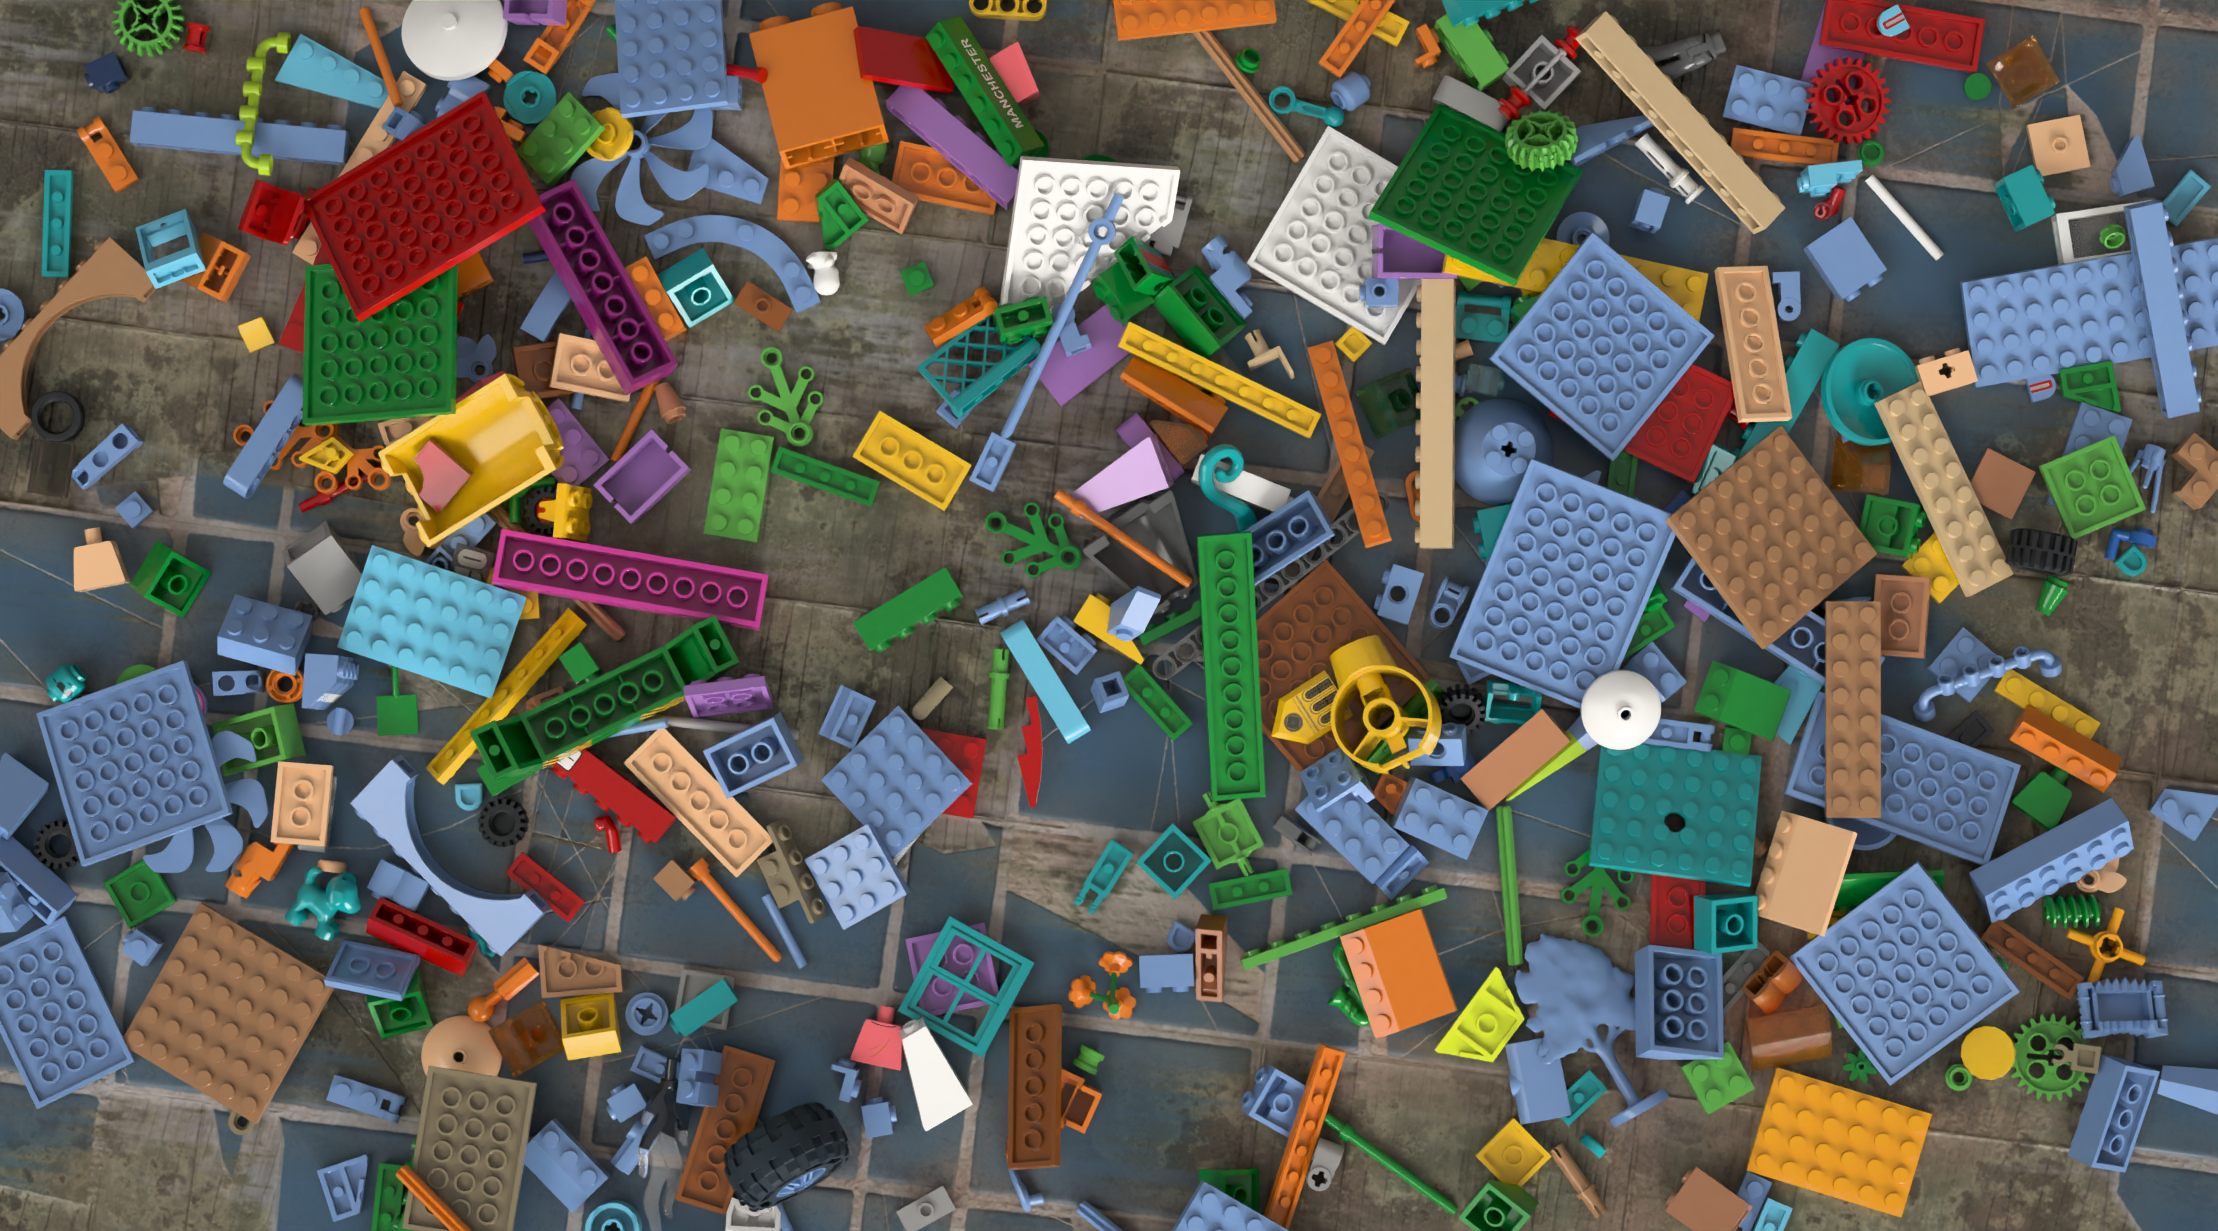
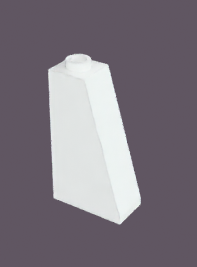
M1203 454L1199 458L1191 483L1200 486L1198 479L1199 467L1205 456ZM1219 461L1215 465L1214 470L1216 467H1221L1227 471L1231 465ZM1213 470V480L1215 486L1220 491L1267 512H1275L1294 498L1289 496L1290 489L1246 471H1242L1235 481L1222 483L1216 479Z
M914 1019L907 1022L899 1033L919 1116L925 1131H928L973 1104L968 1092L924 1019Z

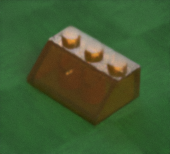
M1825 1004L1810 1005L1742 1018L1752 1071L1832 1057L1831 1027Z

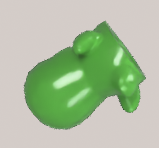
M883 143L861 149L860 158L857 162L864 164L867 168L880 175L879 165L884 161L887 144Z

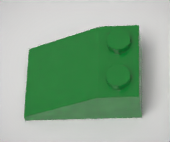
M1712 661L1694 711L1701 716L1774 741L1792 691L1741 670Z

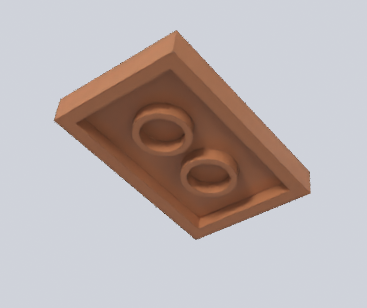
M849 157L838 179L840 184L863 213L902 235L907 228L919 197Z
M1876 574L1874 601H1881V656L1925 659L1931 578Z

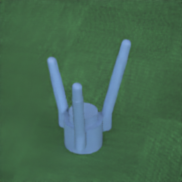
M2146 444L2144 450L2138 449L2135 459L2128 468L2132 473L2138 463L2142 461L2141 466L2148 469L2143 483L2144 489L2148 488L2153 471H2156L2150 512L2155 513L2162 471L2166 462L2164 459L2166 450L2153 444Z

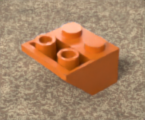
M202 232L199 243L206 270L183 278L181 281L227 304L251 256L220 239Z

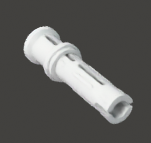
M1648 133L1636 142L1635 145L1670 180L1668 182L1669 186L1676 188L1684 196L1687 204L1691 203L1705 189L1688 175L1689 171L1687 169H1681Z

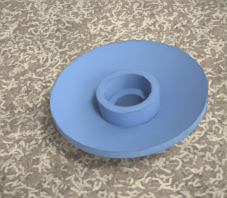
M1577 212L1569 215L1562 221L1557 230L1556 241L1580 246L1581 244L1577 241L1579 235H1584L1587 238L1590 233H1594L1609 246L1610 235L1606 224L1597 215L1589 212Z

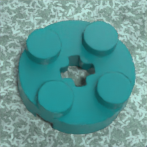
M522 71L515 74L508 81L504 91L503 102L512 118L524 125L540 124L558 104L557 91L552 81L546 75L538 72ZM527 91H530L532 94L537 93L538 96L535 98L536 102L534 104L530 102L524 103L523 100L526 98L525 93Z

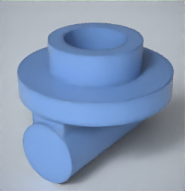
M336 707L327 717V726L332 734L344 735L352 730L354 717L349 710Z

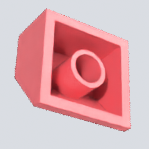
M1019 42L1010 45L989 58V61L1019 107L1039 100V90Z

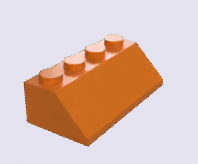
M1134 355L1120 376V382L1210 437L1228 410V407L1224 405L1226 401L1218 395L1212 393L1211 396H1208L1202 392V387L1190 381L1187 383L1179 378V376Z

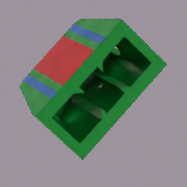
M1131 236L1114 252L1132 289L1136 292L1157 296L1168 284L1174 281V274L1170 271L1162 254L1134 236Z

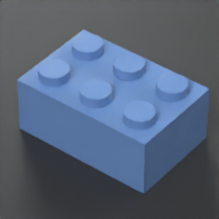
M235 594L217 636V654L295 676L312 636L313 615Z
M781 712L717 741L703 750L727 799L798 766L804 760Z
M1410 777L1389 826L1467 860L1488 810L1422 780Z

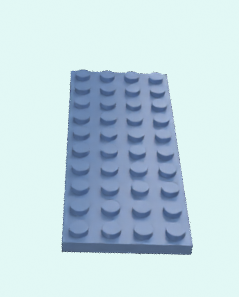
M2218 237L2173 244L2170 250L2172 258L2176 259L2178 273H2175L2176 283L2180 284L2183 293L2180 305L2181 310H2184L2187 316V325L2184 327L2186 336L2190 337L2192 350L2218 346ZM2132 252L1960 281L1969 353L1978 381L1973 383L1976 388L2027 379V377L2057 374L2061 369L2106 361H2112L2115 364L2151 357Z

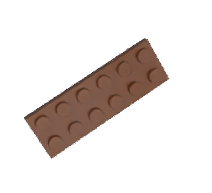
M1059 1004L1010 1008L1008 1169L1010 1170L1061 1167L1062 1006Z
M724 1044L721 1052L723 1053L721 1074L715 1075L714 1085H719L717 1107L704 1106L675 1200L726 1215L734 1190L724 1172L726 1167L723 1160L724 1155L732 1144L736 1143L739 1138L752 1131L755 1127L776 1060Z

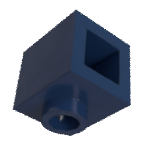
M111 52L84 65L88 72L84 74L91 89L95 88L100 93H113L120 89V84L130 80L119 55L115 52Z

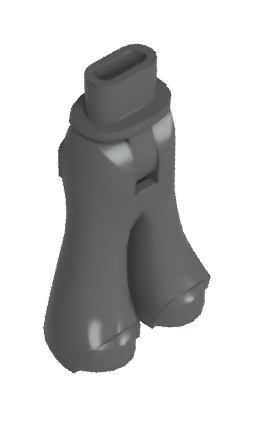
M1706 32L1660 45L1638 46L1645 54L1652 57L1655 64L1670 58H1677L1674 62L1658 67L1671 80L1704 66L1711 60L1716 59V55L1726 52L1720 32L1711 35Z

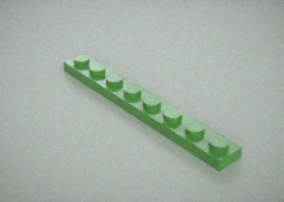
M1435 884L1421 889L1422 895L1412 898L1410 893L1396 898L1397 904L1387 907L1385 902L1371 907L1372 913L1362 916L1361 912H1356L1345 917L1347 921L1337 925L1334 920L1320 925L1321 931L1311 934L1309 929L1295 934L1296 940L1286 943L1285 939L1270 943L1271 949L1262 952L1260 948L1244 953L1246 958L1240 960L1244 970L1446 899L1448 898L1443 887L1438 889Z

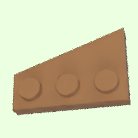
M538 944L542 998L623 992L621 964Z

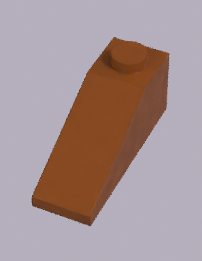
M1201 914L1195 929L1196 1000L1223 1002L1228 941L1227 916Z

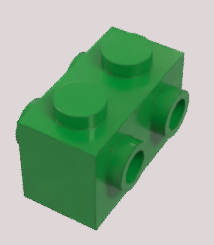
M1037 296L1030 297L1017 304H1003L994 309L993 313L1000 343L1007 341V344H1014L1023 340L1022 337L1033 335V337L1044 336L1049 333L1048 330H1050L1053 324L1046 296L1040 298Z

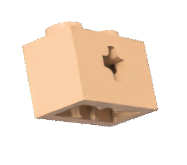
M1960 348L1944 352V358L1935 360L1933 355L1919 360L1920 365L1915 366L1919 381L1922 382L1926 396H1932L1978 381L1969 350L1961 352ZM1949 368L1950 373L1946 376L1940 375L1939 370Z

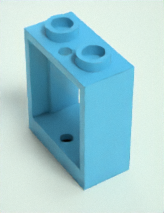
M186 209L135 228L145 271L155 289L206 270L196 227ZM187 234L190 244L189 248L157 260L155 259L154 246Z

